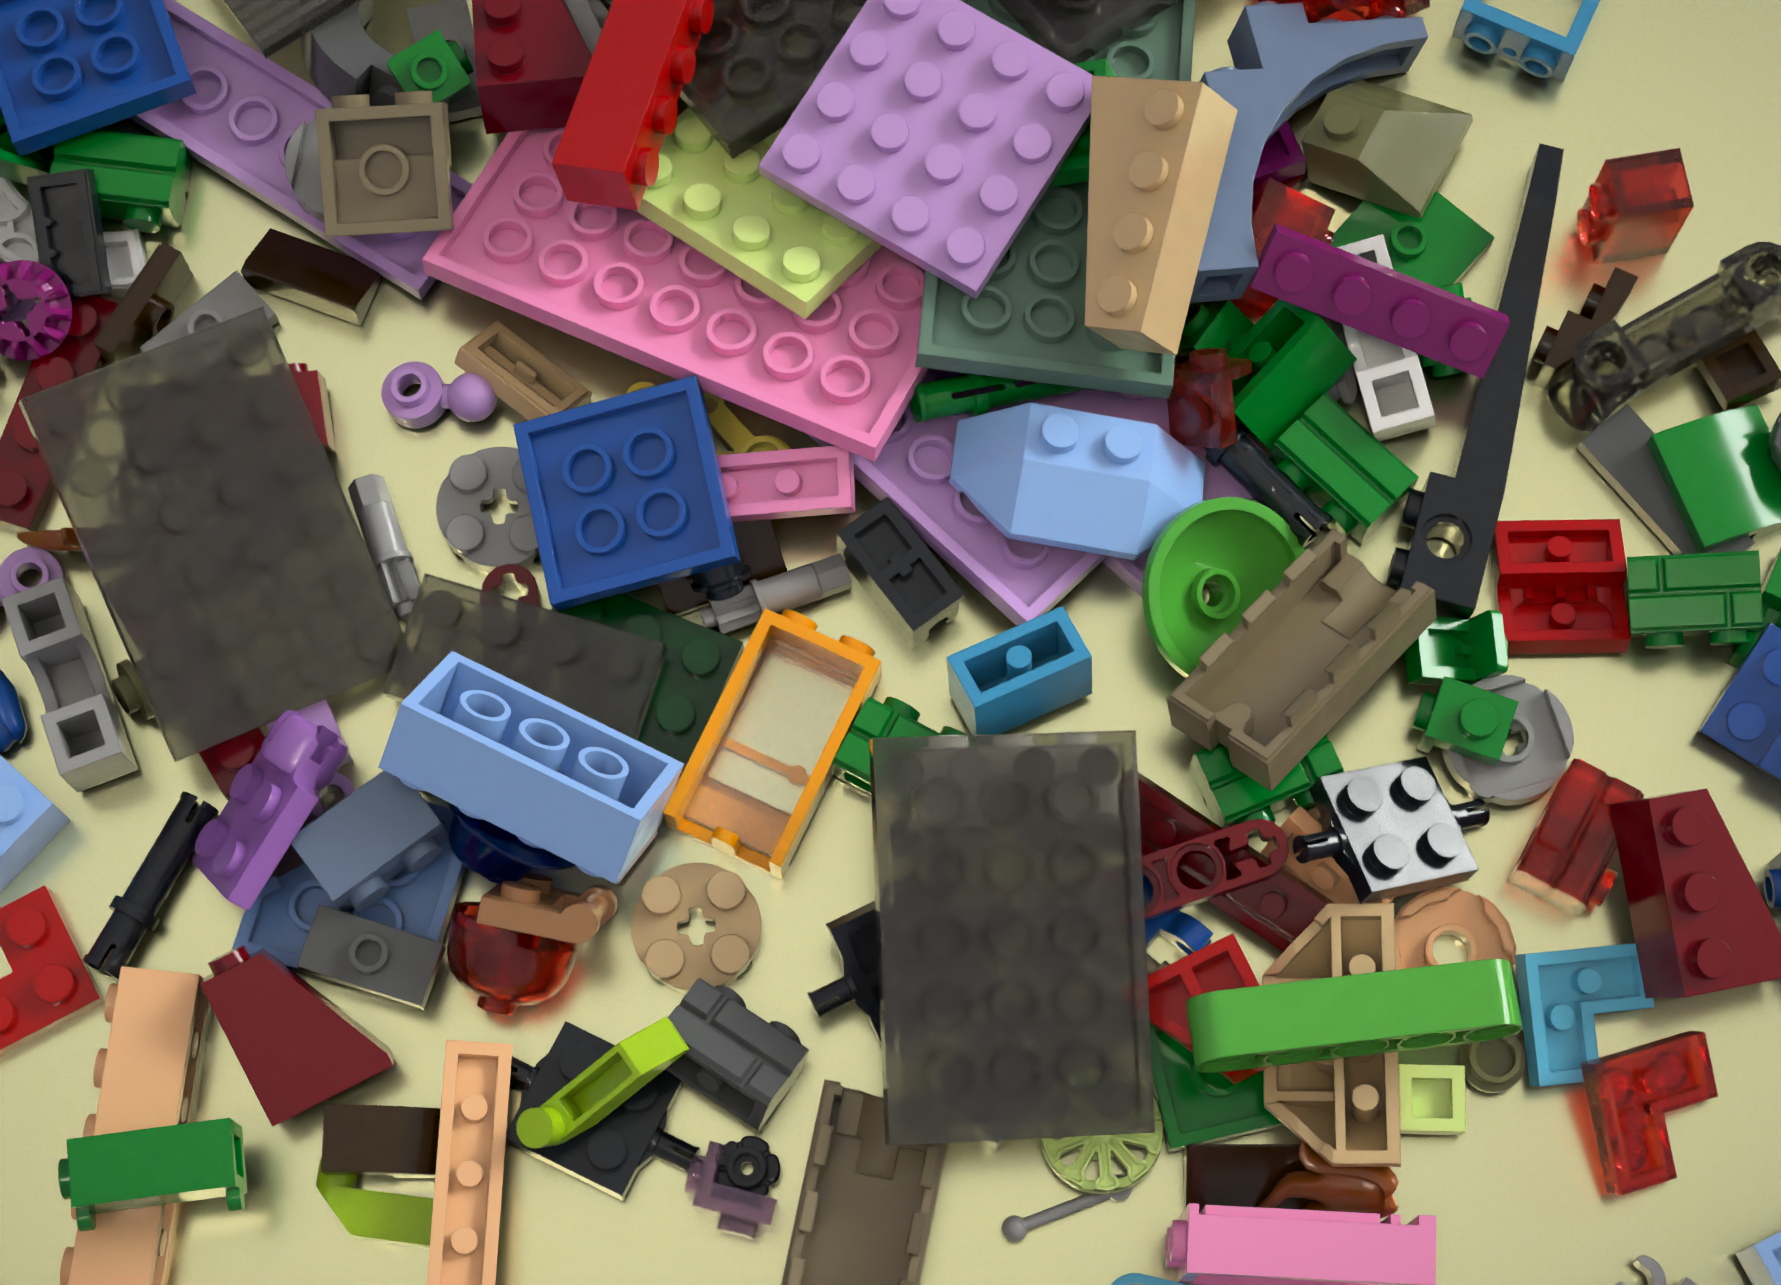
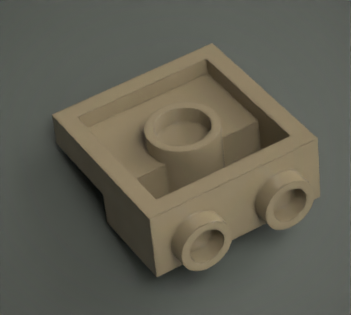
M411 91L394 93L395 105L370 106L369 94L331 97L332 109L315 110L325 237L454 229L449 166H452L447 103H433L432 91Z

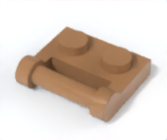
M515 872L513 879H503L481 897L476 923L570 943H584L589 941L598 932L600 925L607 923L615 915L618 908L615 893L604 885H593L581 894L552 888L553 879L530 872Z

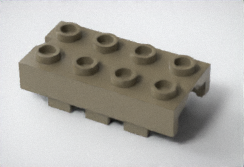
M1332 529L1312 550L1307 548L1283 572L1284 579L1271 592L1266 589L1241 615L1242 622L1229 635L1224 632L1199 657L1200 664L1167 697L1170 721L1173 727L1210 751L1221 743L1229 750L1232 766L1270 791L1287 776L1437 619L1434 589L1418 581L1411 587V591L1402 587L1399 590H1393L1381 583L1368 571L1362 561L1347 553L1346 536L1335 529Z
M824 1079L781 1285H920L955 1106L943 1103L933 1106L919 1102H902L882 1098L860 1090L845 1088L841 1086V1082Z

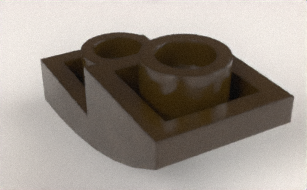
M1615 267L1605 287L1593 283L1580 314L1568 310L1558 330L1546 326L1531 359L1542 364L1533 385L1544 390L1577 368L1593 352L1617 319L1638 276Z
M324 1104L321 1172L325 1175H393L395 1178H435L441 1108Z

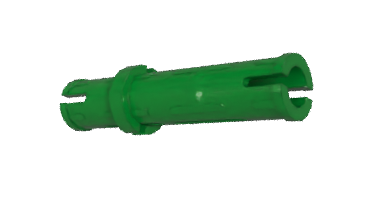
M961 373L960 376L918 383L915 387V394L909 404L916 423H922L929 419L964 413L974 417L988 413L990 408L1041 400L1043 398L1086 390L1087 388L1048 383L1016 387L1015 381L1020 380ZM988 386L995 387L994 392L957 399L952 398V393Z

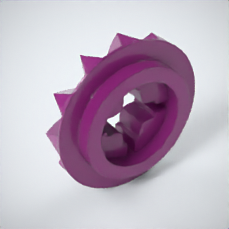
M16 260L0 264V354L15 359V361H28L39 359L52 353L65 339L72 321V302L64 282L53 270L35 261ZM13 293H15L19 300L41 299V302L33 305L34 309L26 314L29 323L27 328L22 321H3V317L7 316V312L14 307Z

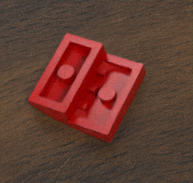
M1620 519L1497 521L1492 540L1495 611L1502 613L1504 634L1508 641V654L1627 653L1631 635L1623 588L1627 575V565Z

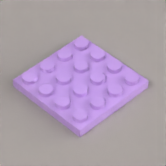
M867 0L758 165L759 173L780 187L977 299L1090 123L1092 74L961 0Z

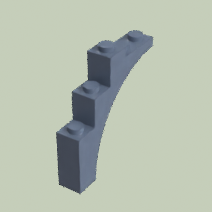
M1264 1L1244 7L1227 40L1234 67H1221L1210 72H1204L1200 82L1206 84L1238 111L1190 303L1240 299L1259 267L1251 222L1253 181L1265 143L1294 113L1327 92L1365 78L1408 72L1428 39L1422 17L1397 18L1392 15H1384L1372 20L1340 21L1329 18L1316 23H1308L1303 3L1278 4L1273 1Z

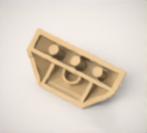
M1394 903L1327 904L1317 914L1314 921L1262 975V985L1396 970ZM1398 1052L1272 1066L1263 1070L1264 1108L1332 1167H1401Z

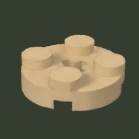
M686 863L672 867L646 882L642 889V895L634 907L631 934L637 956L647 971L654 978L663 982L668 988L675 992L686 994L698 978H701L713 987L718 985L729 987L738 980L737 977L746 971L750 962H753L759 952L762 940V921L755 897L745 886L744 881L738 874L709 863ZM694 912H702L704 920L714 921L716 924L715 931L705 933L704 944L698 946L691 945L689 935L678 934L679 925L688 922L690 914Z

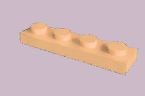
M446 1040L427 1285H495L513 1044Z

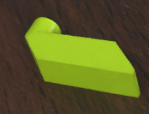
M668 1017L660 1019L616 1044L540 1107L525 1110L517 1121L516 1131L518 1138L525 1146L534 1149L556 1146L570 1140L598 1124L690 1050Z
M320 1158L316 1187L351 1236L357 1240L430 1249L434 1198L356 1188L358 1175H325L321 1172L322 1158Z

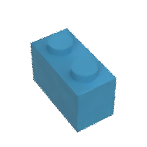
M1063 606L946 657L949 694L977 744L991 739L993 735H1000L1092 694V656Z

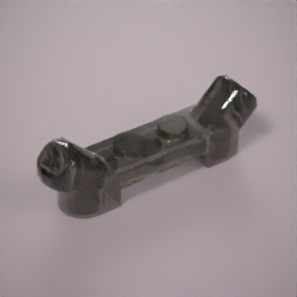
M1756 242L1747 245L1720 260L1716 274L1622 327L1613 320L1588 334L1579 342L1574 353L1573 363L1548 388L1549 402L1555 413L1567 426L1576 431H1594L1621 404L1768 321L1781 320V246L1772 242Z

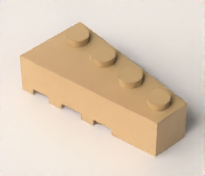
M1092 75L1085 326L1121 349L1177 355L1238 111L1203 82Z

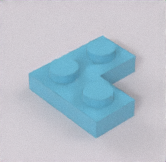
M1636 943L1515 955L1529 1086L1541 1087L1601 1080L1594 1014L1655 1008L1654 998H1645Z

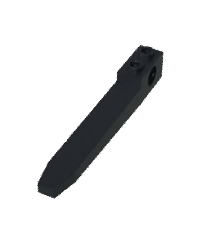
M1541 143L1533 157L1494 310L1508 316L1511 324L1484 378L1476 377L1451 477L1430 471L1422 490L1411 489L1401 520V525L1412 528L1407 548L1395 547L1386 578V584L1397 586L1396 590L1402 587L1411 591V587L1417 581L1434 589L1436 617L1470 619L1473 614L1505 492L1564 149ZM1432 537L1445 538L1454 545L1457 555L1452 558L1438 557L1430 551L1426 540Z

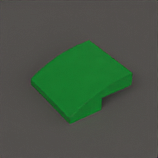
M1758 405L1741 407L1699 418L1652 434L1647 441L1651 454L1698 553L1711 551L1748 536L1754 540L1781 529V472L1771 459V451L1769 449L1770 430Z

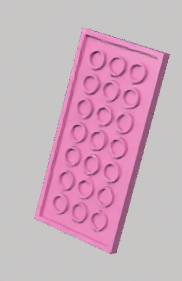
M565 127L508 132L454 211V229L441 230L422 258L424 274L677 380L696 375L703 391L873 462L878 458L915 394V387L918 383L922 382L929 368L915 367L924 281L923 268L882 246L813 313L804 319L635 210L567 201L552 166V161Z

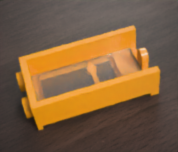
M765 608L663 811L667 827L783 880L789 868V863L833 775L832 763L848 732H850L866 699L871 697L876 685L878 686L882 678L881 660L874 658L875 651L862 641L842 635L839 641L817 632V624L798 612L784 609L780 615Z

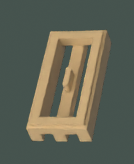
M498 320L460 347L454 362L466 373H476L486 379L496 396L528 420L587 405L592 396L590 390Z

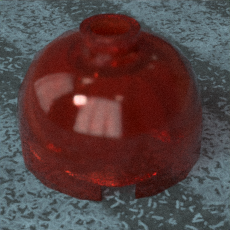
M465 901L455 904L447 943L449 967L451 973L463 988L479 995L478 1007L497 1014L514 1015L517 1005L540 1004L554 997L567 983L576 961L580 943H570L478 924L476 921L480 902Z

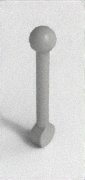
M1121 1174L1114 1175L1117 1178L1125 1177V1175ZM1133 1187L1113 1194L1087 1193L1024 1218L1016 1215L1009 1216L1002 1223V1234L1009 1241H1020L1030 1229L1110 1199L1117 1203L1124 1202L1131 1195Z

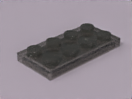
M425 573L383 693L390 699L403 702L451 651H454L622 734L638 740L668 648L665 643Z

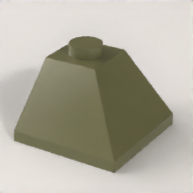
M1365 80L1355 81L1327 93L1301 140L1304 157L1306 158L1309 182L1421 219L1473 122L1472 114Z

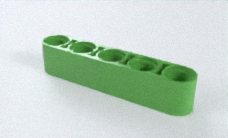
M1485 959L1218 990L1196 995L1185 1002L1196 1070L1203 1073L1229 1072L1484 1042L1509 1037L1523 1030L1510 961L1505 959Z

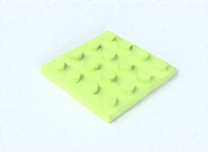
M765 39L731 69L729 75H724L677 117L674 131L670 135H665L658 154L659 170L657 179L653 186L646 187L640 207L635 211L806 319L883 245L760 175L758 165L818 76L810 65Z

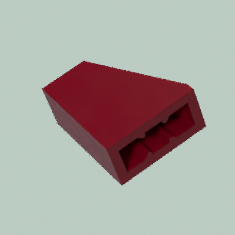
M242 945L208 962L212 974L204 977L200 986L272 1127L393 1066L394 1058L386 1044L266 949L262 948L249 955L245 946Z

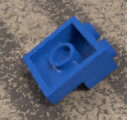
M1767 623L1698 731L1781 783V629L1772 623Z

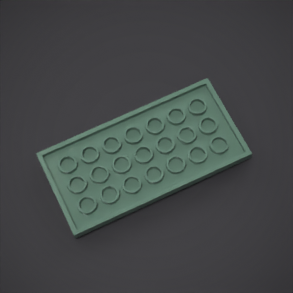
M961 0L1072 64L1107 58L1117 77L1191 81L1196 0ZM1089 181L1047 188L977 299L924 270L915 367L1169 399L1174 382L1175 355L1121 349L1085 326Z

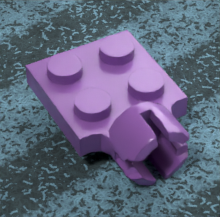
M287 709L279 715L263 740L261 750L252 764H246L236 774L230 787L229 801L217 820H210L199 833L195 843V855L191 859L226 900L247 911L252 907L319 800V797L315 795L314 789L323 790L331 783L346 759L349 749L345 741L324 725L316 727L315 724L301 716L302 713Z

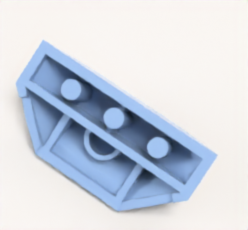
M1030 402L958 420L949 483L960 493L964 492L974 506L1008 539L1136 560L1151 551L1160 532L1178 513L1202 501L1206 463L1157 424Z

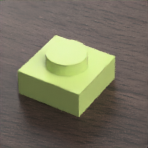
M1399 1064L1400 1133L1463 1135L1466 1132L1465 1066Z

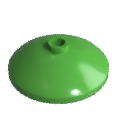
M1238 497L1212 498L1185 508L1168 522L1158 535L1149 553L1143 575L1142 602L1144 616L1157 649L1164 659L1185 678L1200 664L1199 657L1224 632L1229 635L1242 622L1241 615L1266 589L1271 592L1284 579L1283 572L1305 551L1304 547L1298 543V539L1291 531L1290 526L1282 517L1265 505L1253 500ZM1205 584L1210 591V598L1207 604L1204 603L1202 596Z

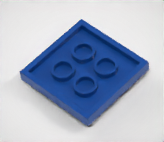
M0 0V108L12 144L19 157L196 94L163 0Z
M696 375L513 425L550 605L556 610L741 562L705 397Z

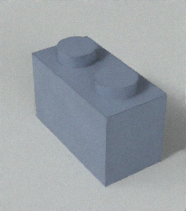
M383 770L301 829L291 845L338 909L347 912L352 907L356 911H361L373 905L389 890L386 883L406 868L411 872H415L431 863L443 850L440 844L450 836L418 790L406 786L398 777Z

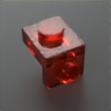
M1203 348L1191 351L1189 353V361L1174 366L1173 388L1169 399H1167L1170 435L1182 445L1223 449L1237 443L1232 380L1252 373L1251 359L1228 357L1227 349Z

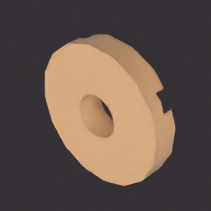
M1445 886L1421 892L1402 906L1394 918L1396 970L1440 965L1434 958L1432 947L1434 940L1445 935L1454 936L1462 941L1467 950L1466 962L1485 959H1505L1510 961L1512 972L1517 947L1509 922L1495 904L1479 894L1476 896L1471 892L1461 891V888Z

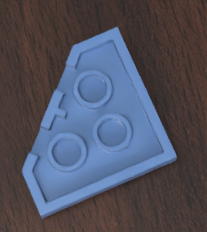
M427 803L450 836L440 844L443 848L442 852L431 863L420 870L411 872L406 868L388 881L386 884L389 890L373 905L361 911H356L352 907L346 913L442 943L480 820L469 817L461 811ZM304 863L279 878L275 875L268 879L250 910L244 911L232 950L244 945L250 955L264 948L293 971L333 981L302 971L297 967V963L319 904L339 909Z

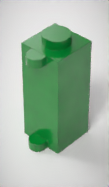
M231 1118L66 1139L68 1158L60 1159L58 1164L60 1192L64 1200L71 1199V1208L76 1210L77 1225L80 1232L95 1230L97 1213L225 1196L230 1212L244 1210V1194L248 1193L242 1126Z

